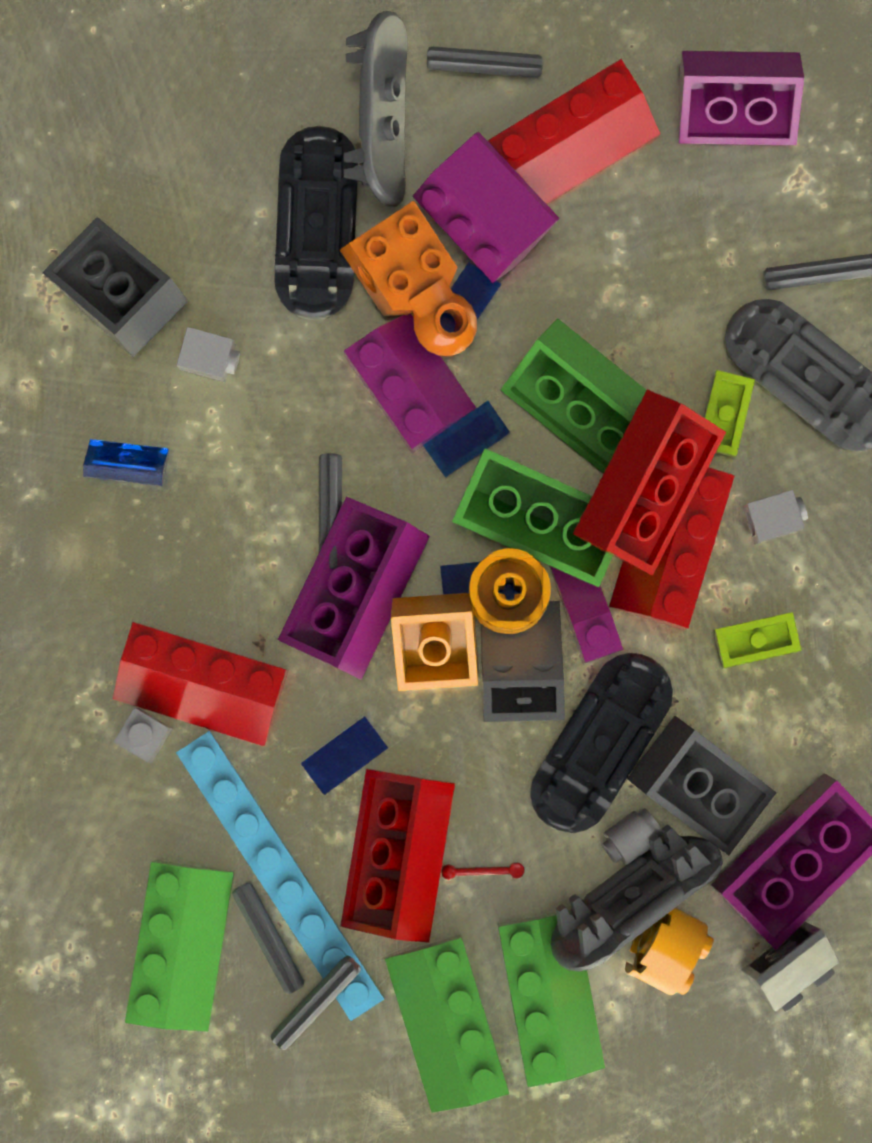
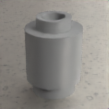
M644 808L638 813L633 811L605 831L603 834L606 841L602 843V847L615 864L621 860L625 865H628L650 849L649 838L657 834L660 837L663 835V831L650 812Z

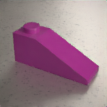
M549 565L582 663L584 664L624 650L601 586L596 587Z

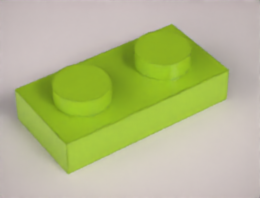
M719 370L715 371L704 418L726 431L716 453L734 458L737 456L755 379Z
M793 612L714 630L722 669L802 651Z

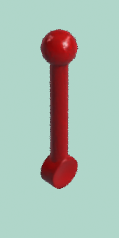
M518 862L512 863L509 867L455 868V866L447 864L441 869V875L446 880H452L455 876L510 875L513 878H521L525 872L524 866Z

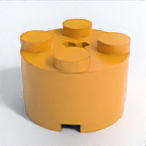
M514 548L500 549L485 557L473 571L469 585V598L474 615L478 621L488 629L502 634L520 633L537 624L546 610L551 593L550 579L541 563L526 551ZM508 582L513 583L514 590L520 591V594H515L512 601L506 600L505 594L498 592V590H503L505 583Z
M675 907L633 940L629 951L636 956L633 964L626 961L625 971L668 995H673L676 992L685 995L694 981L695 974L692 971L698 959L703 960L706 958L712 948L714 938L707 935L708 926L706 923Z

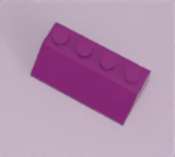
M346 496L278 640L362 680L391 619L392 598H401L430 536L402 519ZM336 546L337 568L330 569L329 556L333 547Z
M823 773L711 886L763 939L777 950L872 856V817L836 779Z

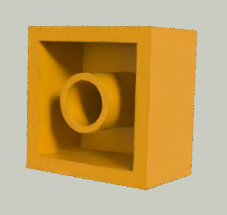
M469 593L392 598L391 626L398 691L477 686L479 663L475 618Z

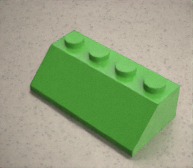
M557 318L536 340L503 385L501 391L604 474L646 389Z
M486 448L483 449L452 522L509 548L526 551L538 561L596 587L600 586L613 555L573 534L592 497L591 495Z
M160 860L151 862L125 1023L169 1030L209 1031L234 872Z
M556 913L497 924L528 1088L570 1080L605 1068L587 970L580 972L567 970L559 965L552 954L551 939L557 924Z
M461 934L386 957L387 968L431 1112L468 1107L508 1095V1086Z

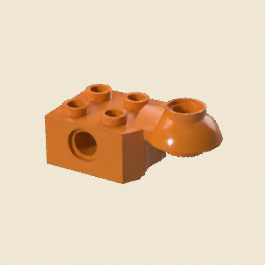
M415 201L410 202L340 249L383 316L408 315L411 312L414 313L415 334L418 341L427 351L438 356H454L464 352L473 342L477 332V317L474 309L463 296L454 293L449 287L458 267ZM442 313H448L454 318L455 329L452 333L442 328L440 324Z

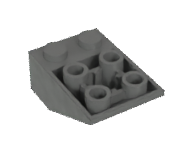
M549 601L543 616L537 624L520 633H497L481 624L483 722L565 720L560 601Z

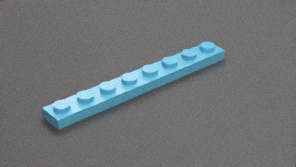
M208 731L176 752L322 978L324 979L345 956L352 957L360 965L361 972L336 997L350 1021L383 1001L385 998L212 732Z

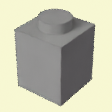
M187 327L177 367L181 371L226 383L228 373L234 375L236 372L240 352L235 350L236 344L233 339Z
M793 490L747 503L743 506L754 545L800 531L805 528L803 521L808 519L803 499L801 497L795 498Z
M134 707L115 738L114 743L147 763H152L173 728L144 710Z

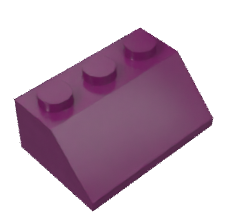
M682 51L679 79V144L797 145L804 86V72L800 52Z
M479 131L436 168L412 196L492 283L515 268L560 219Z
M411 313L402 315L376 328L344 350L346 360L412 454L477 410L442 357L427 351L418 341L414 331V317Z

